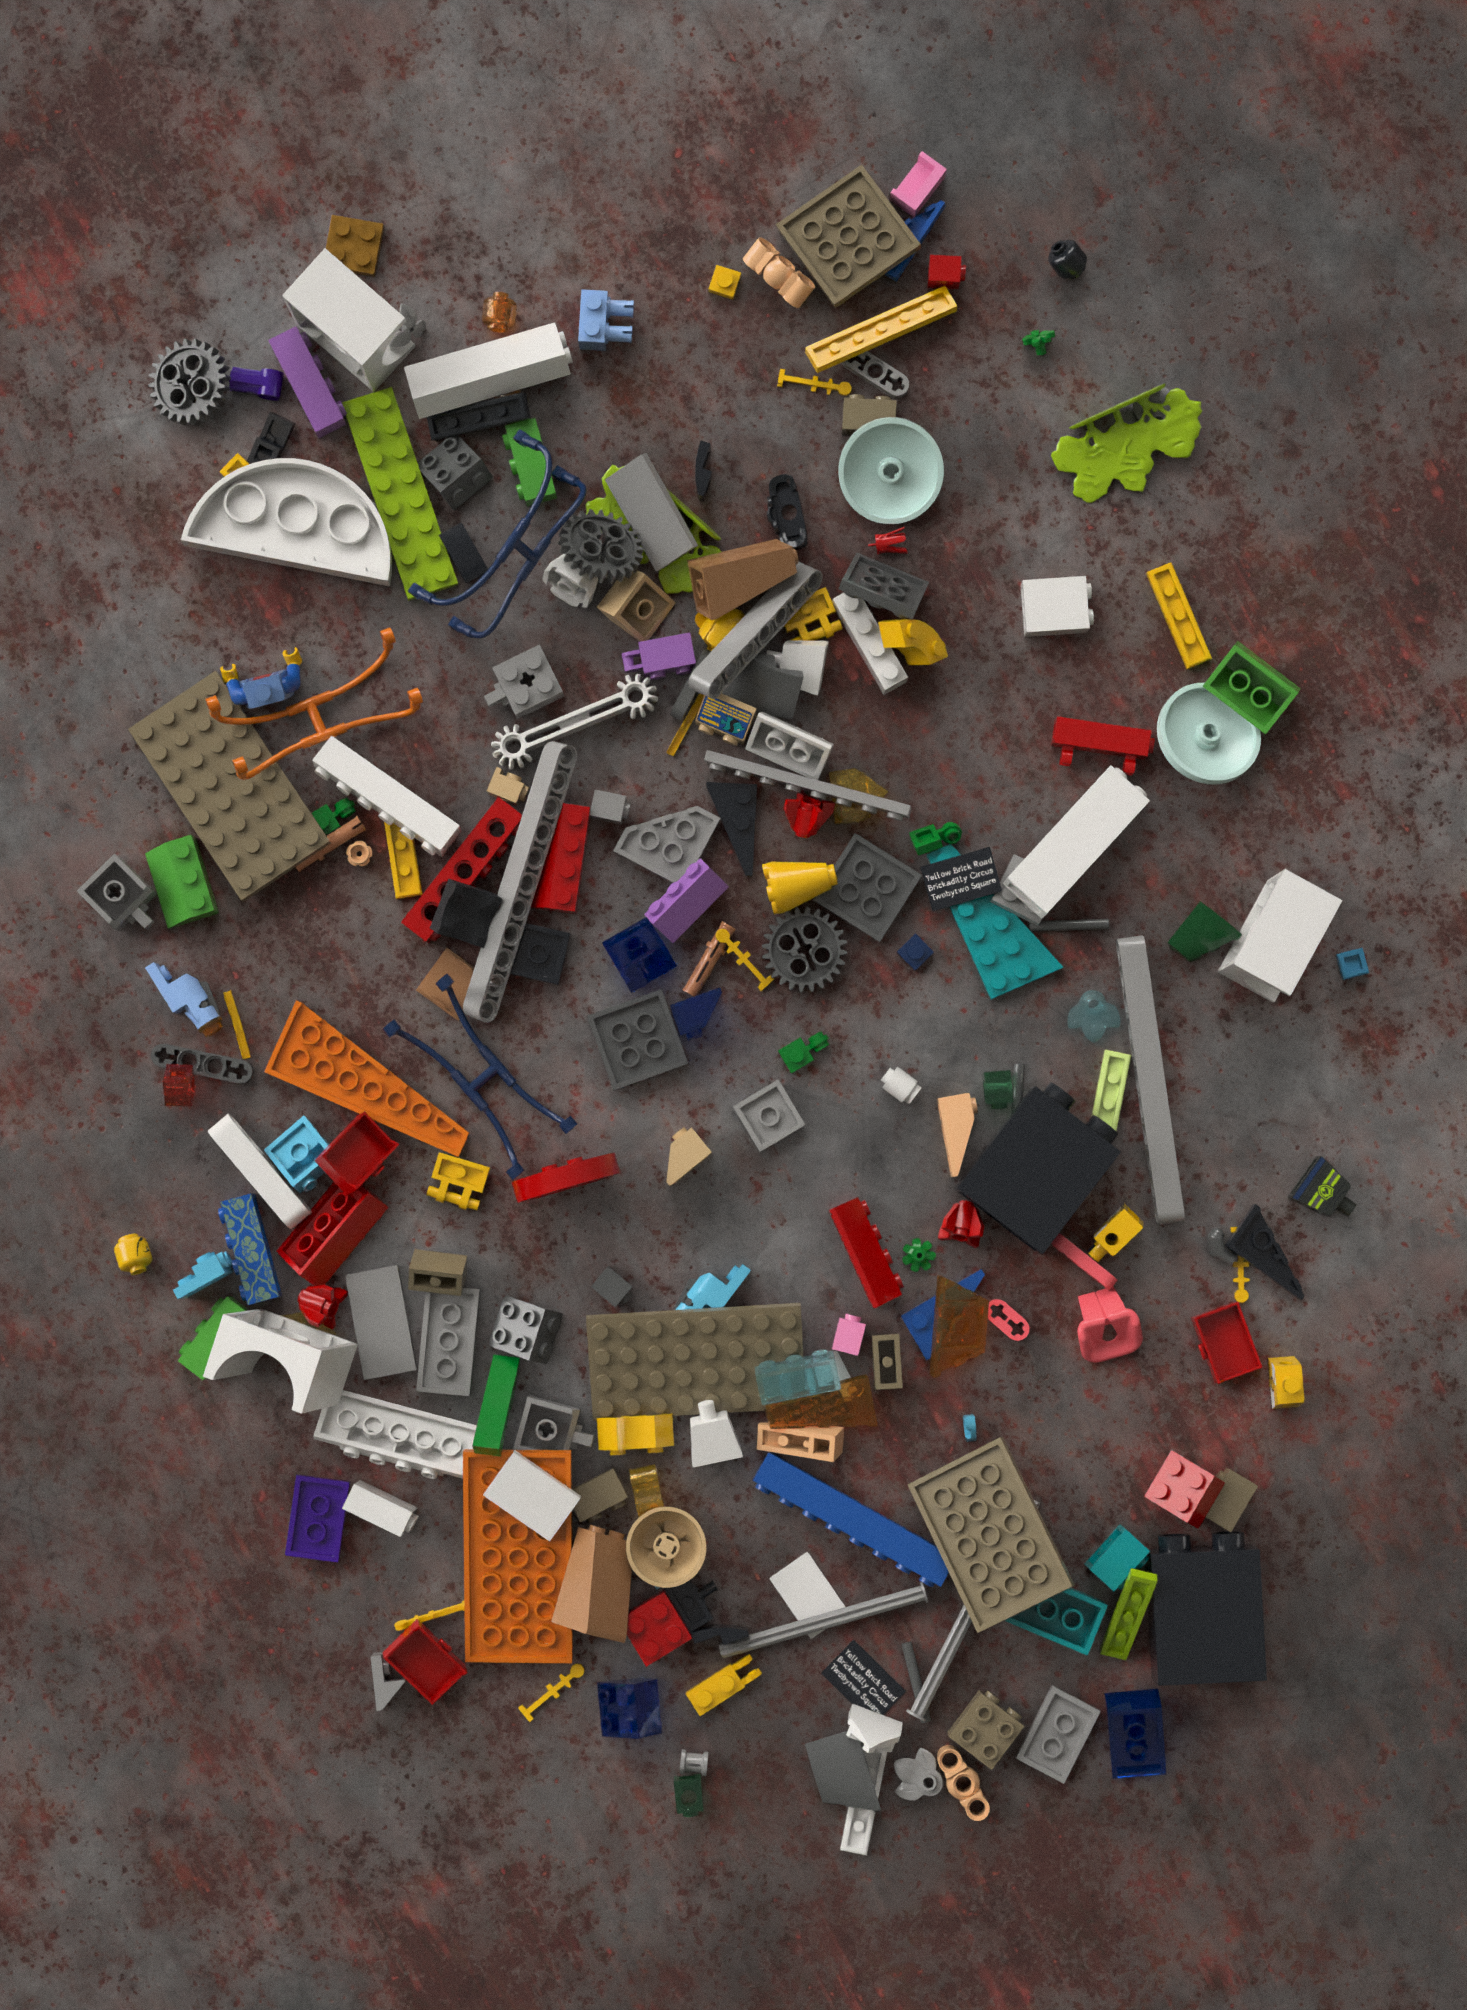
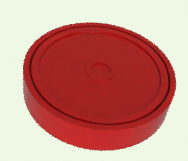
M615 1152L583 1160L582 1157L574 1158L567 1161L568 1165L558 1167L557 1164L541 1168V1173L511 1182L517 1203L548 1196L620 1174Z

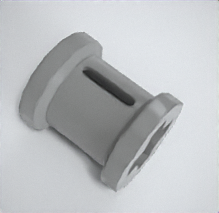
M682 1749L679 1774H684L686 1771L701 1773L702 1776H706L708 1752L704 1751L703 1754L688 1753L686 1749Z

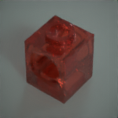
M167 1064L162 1081L165 1106L192 1107L196 1090L193 1065Z

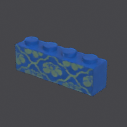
M255 1193L220 1202L222 1208L218 1209L221 1223H226L228 1229L225 1239L229 1250L233 1249L235 1255L232 1265L235 1274L240 1275L242 1285L239 1286L242 1300H247V1304L252 1305L283 1296Z

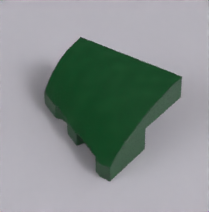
M1200 901L1167 943L1170 949L1191 963L1200 959L1203 954L1214 952L1220 949V946L1232 940H1239L1242 934Z

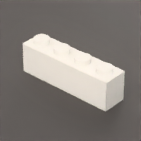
M844 593L833 598L832 603L837 615L883 695L906 683L908 676L892 648H884L879 626L865 601L861 598H851Z

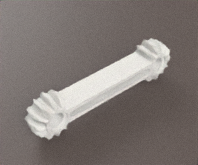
M636 674L635 681L633 682L631 677L627 675L625 676L627 685L620 681L617 683V686L622 690L621 692L519 734V725H514L513 732H510L508 726H504L503 728L506 733L504 736L499 732L495 734L500 742L494 741L491 743L492 747L498 749L492 754L494 758L501 757L499 761L501 766L505 765L509 760L508 766L510 770L514 769L515 762H518L519 767L522 769L524 768L523 759H526L528 762L533 760L527 752L544 746L548 742L556 741L628 710H631V719L636 718L637 711H640L641 717L645 718L644 708L651 712L654 711L653 705L649 702H657L658 697L650 694L656 692L657 688L656 686L647 687L650 684V678L648 677L641 683L640 674ZM634 690L640 691L643 694L642 700L637 703L631 702L628 699L629 694ZM616 702H623L621 705L592 717L589 716L590 713ZM556 727H560L559 731L551 733L530 743L527 742V740L532 737H535ZM511 741L521 743V749L517 753H509L507 751V745Z

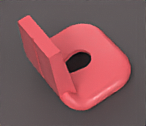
M1114 1286L1110 1291L1105 1288L1078 1296L1083 1321L1079 1324L1077 1332L1081 1355L1085 1360L1099 1363L1131 1354L1141 1346L1143 1335L1140 1319L1135 1311L1125 1308ZM1111 1324L1117 1336L1111 1341H1104L1102 1339L1104 1327Z

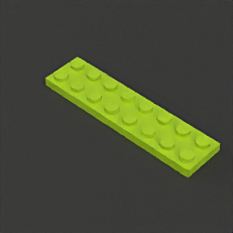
M392 387L342 402L347 412L346 418L378 513L388 535L391 552L408 601L416 599L408 592L413 583L420 585L431 593L457 586L458 581L447 549L439 537L441 531Z

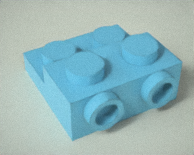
M302 1116L266 1147L264 1151L292 1187L302 1193L303 1191L308 1192L315 1188L318 1183L317 1179L325 1173L314 1160L324 1151L329 1143L321 1136L306 1116Z
M225 1251L218 1254L208 1252L197 1258L198 1264L191 1267L195 1274L177 1282L179 1287L173 1289L177 1299L188 1298L233 1273L231 1268L233 1266L232 1259L228 1252Z

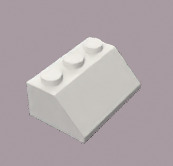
M759 712L745 749L805 777L818 780L834 744L767 713Z

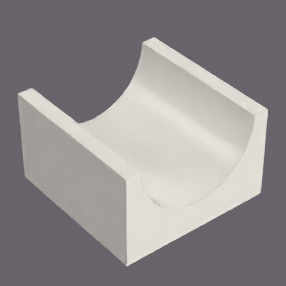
M326 248L282 295L296 325L373 392L380 387L416 347L415 343L411 340L410 343L402 347L395 348L389 346L392 338L396 333L400 332L399 329L406 322L405 317Z
M1286 869L1282 870L1267 880L1239 931L1242 937L1237 941L1234 940L1218 973L1271 1002H1275L1280 992L1291 996L1343 900Z
M264 1309L227 1313L222 1316L203 1377L216 1380L252 1373L259 1358L266 1353L277 1359L287 1370L294 1391L292 1410L302 1414L338 1405L358 1344Z

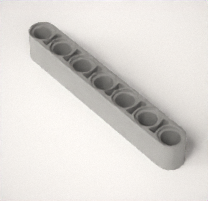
M798 562L796 565L797 573L771 587L694 669L688 682L690 689L711 699H716L818 590L823 578L821 571Z

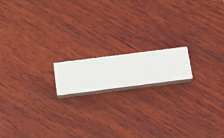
M876 1748L874 1753H867L863 1750L878 1797L887 1751ZM848 1807L840 1850L867 1856L875 1816L874 1811Z

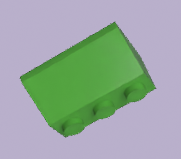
M1239 641L1235 643L1203 685L1205 689L1264 734L1269 731L1301 689Z
M193 835L166 842L145 853L168 929L219 913L197 839Z

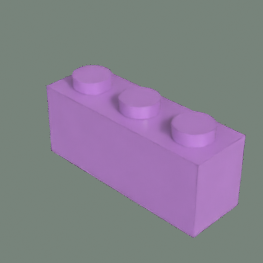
M700 858L696 863L691 864L687 868L686 873L677 882L672 883L668 887L667 892L659 900L650 905L644 915L662 934L674 943L729 886Z

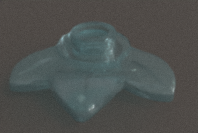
M1097 990L1086 991L1081 996L1079 1004L1069 1011L1067 1019L1069 1028L1082 1027L1084 1035L1093 1043L1103 1036L1106 1026L1118 1028L1121 1022L1117 1008L1113 1004L1106 1002L1104 995ZM1097 1000L1098 1004L1096 1007L1090 1008L1089 1002Z

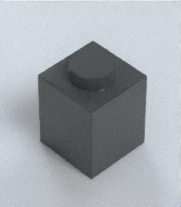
M610 1266L603 1271L591 1286L614 1307L619 1303L624 1306L633 1295L630 1292L633 1286Z

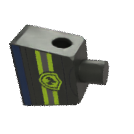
M1316 1156L1288 1195L1290 1200L1324 1216H1331L1335 1209L1348 1217L1357 1205L1345 1196L1351 1188L1350 1183L1322 1156Z

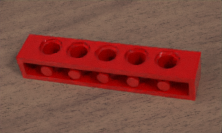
M498 797L401 923L428 944L431 940L437 941L441 935L430 929L432 921L426 917L427 910L431 907L438 908L448 879L476 887L474 885L480 877L486 878L493 868L490 865L496 856L501 858L509 848V845L506 843L512 836L516 837L522 814ZM495 824L505 826V832L500 837L491 835V828ZM479 845L488 846L489 852L487 856L483 858L476 857V847ZM465 865L471 866L473 870L472 875L467 879L460 878L459 869Z

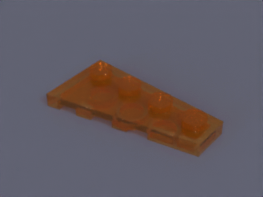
M866 1374L763 1401L770 1429L805 1428V1426L829 1428V1426L844 1425V1427H856V1425L878 1426L869 1378Z

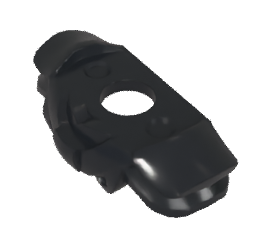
M778 475L773 477L769 483L770 496L767 497V520L774 528L775 534L779 535L780 541L792 546L795 550H799L807 545V530L798 489L792 475ZM788 505L794 506L797 510L796 517L792 520H786L782 516L784 507Z

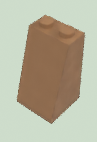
M774 539L687 560L696 611L711 620L717 619L797 573L796 565L798 564L796 550L792 546Z
M590 1525L589 1530L578 1527L551 1622L588 1635L625 1643L632 1567L626 1553L627 1540H624L625 1534L609 1530L608 1535H606V1529Z

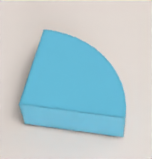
M973 1414L964 1415L965 1440L967 1442L976 1441L975 1416Z

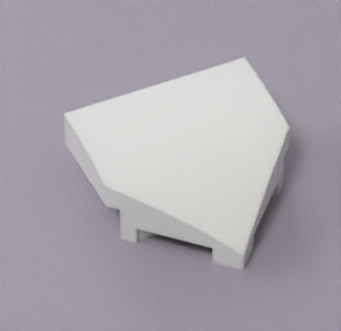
M852 1704L847 1723L850 1726L846 1735L863 1742L862 1749L867 1753H874L876 1748L892 1752L895 1743H898L903 1722Z

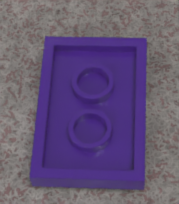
M296 1475L285 1551L286 1556L339 1562L346 1510L342 1508L349 1495L350 1481Z

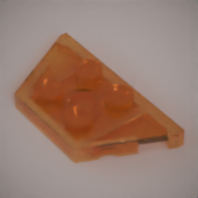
M937 1275L929 1373L933 1378L941 1376L942 1371L952 1366L956 1368L964 1364L969 1358H975L985 1353L989 1300L942 1275Z

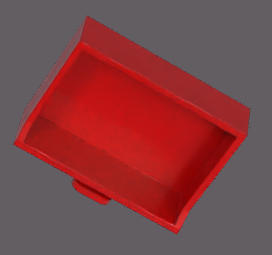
M364 1111L357 1115L314 1161L348 1195L356 1191L370 1175L376 1177L385 1168L382 1165L383 1161L399 1144L391 1140Z
M1235 1301L1191 1317L1200 1344L1197 1345L1203 1360H1207L1215 1383L1220 1384L1262 1368L1239 1302Z
M418 1619L382 1652L383 1658L432 1705L462 1676L468 1673L466 1665L451 1652L453 1650L451 1646L442 1638L439 1640Z

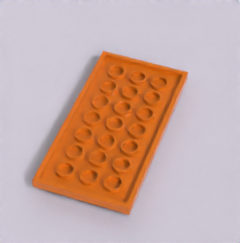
M464 1449L465 1662L572 1663L573 1629L551 1622L572 1551V1511L549 1542L483 1496L514 1450H502L500 1457L476 1454L473 1449ZM516 1450L572 1489V1450Z

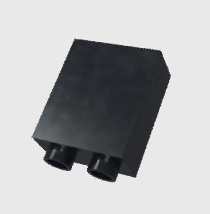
M1052 1082L1049 1083L1044 1091H1041L1036 1086L1030 1088L1016 1109L1010 1114L954 1187L958 1193L974 1203L980 1210L1038 1254H1043L1121 1153L1111 1144L1118 1135L1117 1131L1095 1115H1092L1086 1124L1069 1112L1076 1100Z
M1244 1532L1211 1533L1212 1546L1191 1547L1190 1534L1158 1535V1548L1148 1549L1150 1552L1146 1555L1149 1557L1145 1563L1146 1572L1157 1574V1584L1148 1604L1151 1678L1158 1686L1267 1681L1260 1549L1252 1544H1245Z

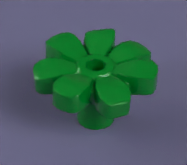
M1034 330L1030 332L1031 335L1029 334L1022 338L1023 345H1032L1035 347L1036 355H1044L1047 353L1045 344L1051 342V338L1056 336L1054 330L1041 332Z
M914 1238L912 1246L909 1244L904 1245L903 1251L907 1255L902 1258V1261L905 1265L911 1263L910 1269L913 1272H918L920 1266L926 1271L931 1268V1264L928 1261L935 1260L936 1254L929 1251L932 1248V1244L929 1241L921 1244L919 1238ZM918 1253H921L920 1258L917 1257Z

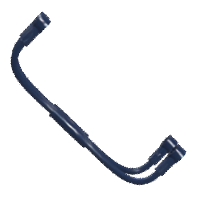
M520 429L513 439L525 448L529 447L543 453L546 462L545 475L530 510L525 518H521L497 553L494 563L473 586L462 594L450 599H438L436 595L416 583H413L408 590L415 598L431 605L449 606L457 604L481 588L498 569L500 564L506 561L513 549H516L527 560L516 575L517 579L490 626L482 632H477L475 628L467 625L455 616L447 624L456 632L470 638H485L496 629L521 583L526 581L548 546H550L551 539L578 509L587 493V488L579 477L567 472L558 465L552 471V457L549 450L541 441L529 436ZM551 475L562 483L566 482L574 487L578 486L580 493L575 502L556 522L548 534L542 537L532 551L520 539L531 524L530 521L545 496Z
M447 973L436 982V985L442 992L447 991L464 1029L479 1049L478 1052L490 1065L470 1083L458 1069L456 1070L435 1050L401 1030V1026L395 1019L382 1030L389 1038L393 1035H398L418 1046L448 1070L451 1074L450 1077L476 1107L486 1114L495 1127L512 1163V1167L506 1173L514 1180L525 1169L519 1164L512 1145L501 1124L489 1109V1104L477 1092L484 1084L498 1074L508 1087H512L525 1101L559 1123V1127L565 1134L573 1130L578 1123L572 1116L565 1120L532 1098L516 1083L517 1080L487 1045H483L473 1031L452 988V984L455 981Z

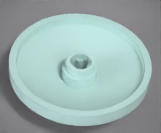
M886 417L868 422L851 435L841 452L838 475L842 492L855 511L874 522L899 524L920 516L933 504L943 483L944 465L937 443L923 427L907 419Z
M1204 683L1187 685L1176 691L1167 700L1158 717L1157 737L1164 756L1178 772L1196 782L1214 785L1228 783L1237 779L1251 767L1257 758L1261 745V731L1203 687Z

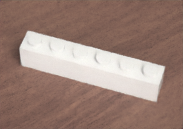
M333 736L328 739L312 760L316 768L315 773L326 781L330 778L336 782V787L346 795L353 794L358 798L357 802L367 810L373 808L380 813L378 816L388 825L394 823L400 827V832L408 839L413 840L415 838L423 843L421 847L431 855L437 853L443 857L461 833L459 824Z

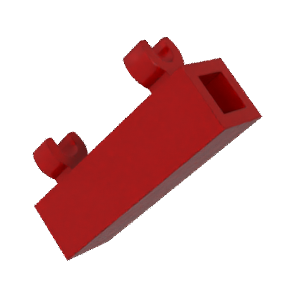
M1057 716L1054 721L1051 746L1062 748L1059 765L1070 767L1073 749L1124 757L1122 771L1126 775L1132 776L1135 772L1136 759L1145 760L1148 757V753H1153L1155 738H1150L1152 730Z

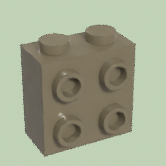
M978 1690L947 1734L948 1737L992 1770L1024 1728V1725L1020 1721L1022 1716L1011 1707L1005 1710L998 1704L1001 1700L990 1691L983 1693L981 1690Z

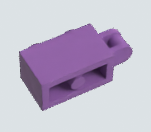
M690 633L638 642L639 650L622 653L625 673L643 670L644 676H650L651 680L665 678V673L676 672V675L688 674L692 672L691 669L696 665ZM641 656L642 664L634 665L633 657Z

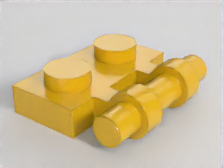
M826 587L817 590L784 625L787 633L795 629L798 630L799 636L791 640L815 641L823 637L827 639L834 636L835 632L843 629L840 620L829 623L827 616L836 613V610ZM819 620L821 627L808 632L805 625Z
M439 1152L431 1178L441 1180L440 1187L437 1188L429 1185L426 1196L436 1198V1201L440 1203L446 1201L459 1205V1208L463 1210L469 1208L477 1211L480 1200L471 1198L473 1190L483 1193L490 1167ZM449 1184L464 1187L462 1195L448 1191Z

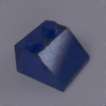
M647 917L602 942L631 993L677 967L666 945Z
M721 988L670 1005L681 1038L687 1037V1040L690 1041L703 1036L702 1031L707 1029L722 998Z

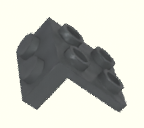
M459 436L445 439L418 462L420 472L439 491L453 511L494 478L481 458Z
M505 1296L492 1330L489 1345L529 1361L547 1364L552 1354V1346L556 1334L561 1326L563 1313Z

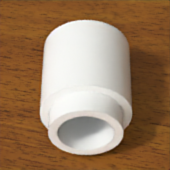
M898 1066L895 1070L889 1068L881 1079L885 1083L882 1087L885 1091L900 1102L905 1101L908 1104L912 1102L922 1088L916 1084L917 1080Z

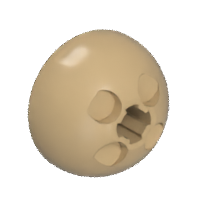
M675 1507L654 1508L641 1515L632 1525L626 1542L627 1558L633 1571L648 1584L662 1588L676 1587L692 1579L702 1567L706 1556L705 1535L697 1520L684 1510Z

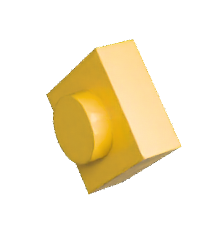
M716 265L708 292L733 300L741 278V272Z

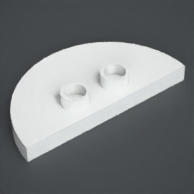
M295 458L263 460L241 467L215 483L196 504L187 520L181 537V542L187 547L390 586L391 547L381 516L365 492L345 475L330 467L309 460Z

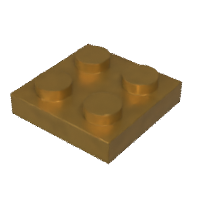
M332 215L326 249L354 274L375 277L384 224Z

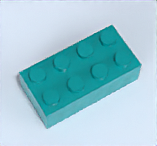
M1069 1588L1005 1621L1088 1656L1108 1605L1100 1599L1074 1588Z

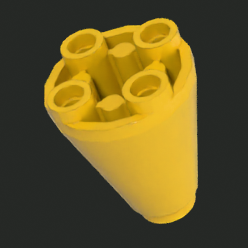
M776 861L762 864L764 876L768 883L766 887L767 894L772 904L774 915L785 913L832 889V886L838 885L834 864Z

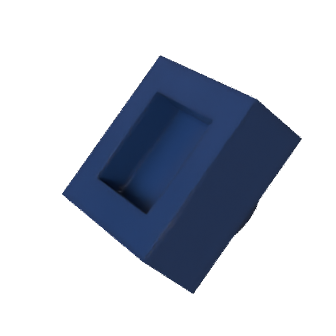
M915 933L896 953L916 971L934 952Z

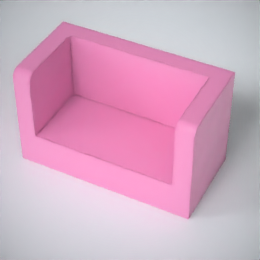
M921 152L918 155L917 163L897 189L893 188L890 192L889 200L913 218L916 217L944 180L947 169L924 152Z

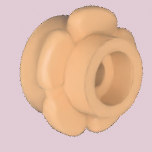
M356 841L354 844H350L346 850L349 863L353 866L359 865L361 867L367 865L370 862L369 858L372 857L371 847L367 846L364 841ZM360 851L362 855L357 856V852Z

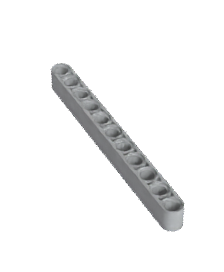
M555 741L548 742L543 748L497 894L502 898V901L489 925L487 940L484 948L481 947L463 1003L465 1015L482 1022L493 1021L500 1007L577 761V751L572 745Z
M1143 935L1116 939L1117 957L1155 1219L1157 1225L1184 1222V1206L1145 939Z

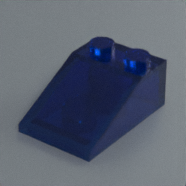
M1158 1688L1104 1693L1112 1778L1165 1775L1163 1718Z

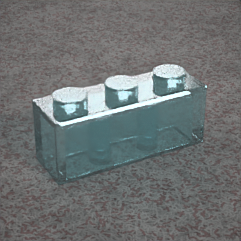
M826 1349L817 1350L812 1355L805 1357L792 1355L787 1357L785 1361L775 1363V1361L769 1360L755 1367V1376L762 1405L841 1389L834 1351L828 1352Z

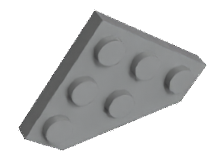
M694 806L684 811L658 817L638 825H632L625 828L613 852L674 883L686 873L687 868L691 864L696 863L700 859L721 818L699 806Z

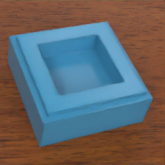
M1363 948L1335 955L1342 980L1369 973Z

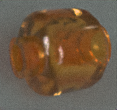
M494 292L493 296L487 297L483 301L482 322L489 331L506 333L509 328L515 325L517 304L513 299L508 298L509 294L505 292Z

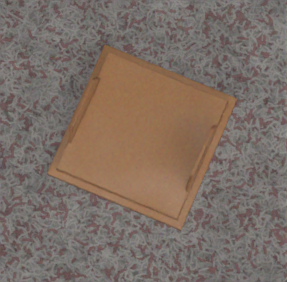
M446 948L416 991L459 1021L460 1019L447 991L442 992L437 987L436 982L448 973L455 981L452 984V988L463 1011V1003L475 967Z

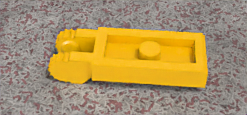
M750 1654L733 1664H728L685 1693L699 1716H702L745 1688L746 1684L762 1674L760 1669L757 1668L740 1679L736 1670L750 1663L752 1660Z

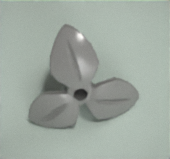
M400 304V314L405 317L406 322L401 326L402 331L396 333L390 341V347L405 346L410 343L412 333L416 338H419L425 330L426 322L419 320L416 323V312L406 304Z

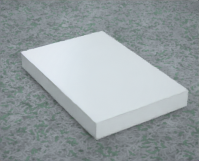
M516 1450L513 1451L483 1494V1496L549 1542L581 1498L578 1493Z

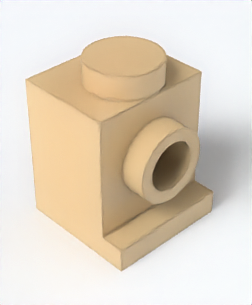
M496 767L487 793L518 806L520 800L523 802L526 800L530 787L521 782V777L509 772L504 776L502 769Z

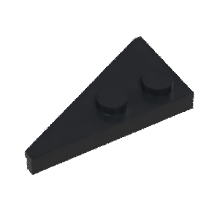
M706 782V788L721 818L740 865L747 877H753L757 784Z
M1253 1204L1225 1244V1247L1297 1299L1302 1300L1305 1295L1302 1292L1298 1279L1294 1277L1280 1245L1275 1241L1271 1228L1268 1227L1260 1212V1207L1257 1204Z

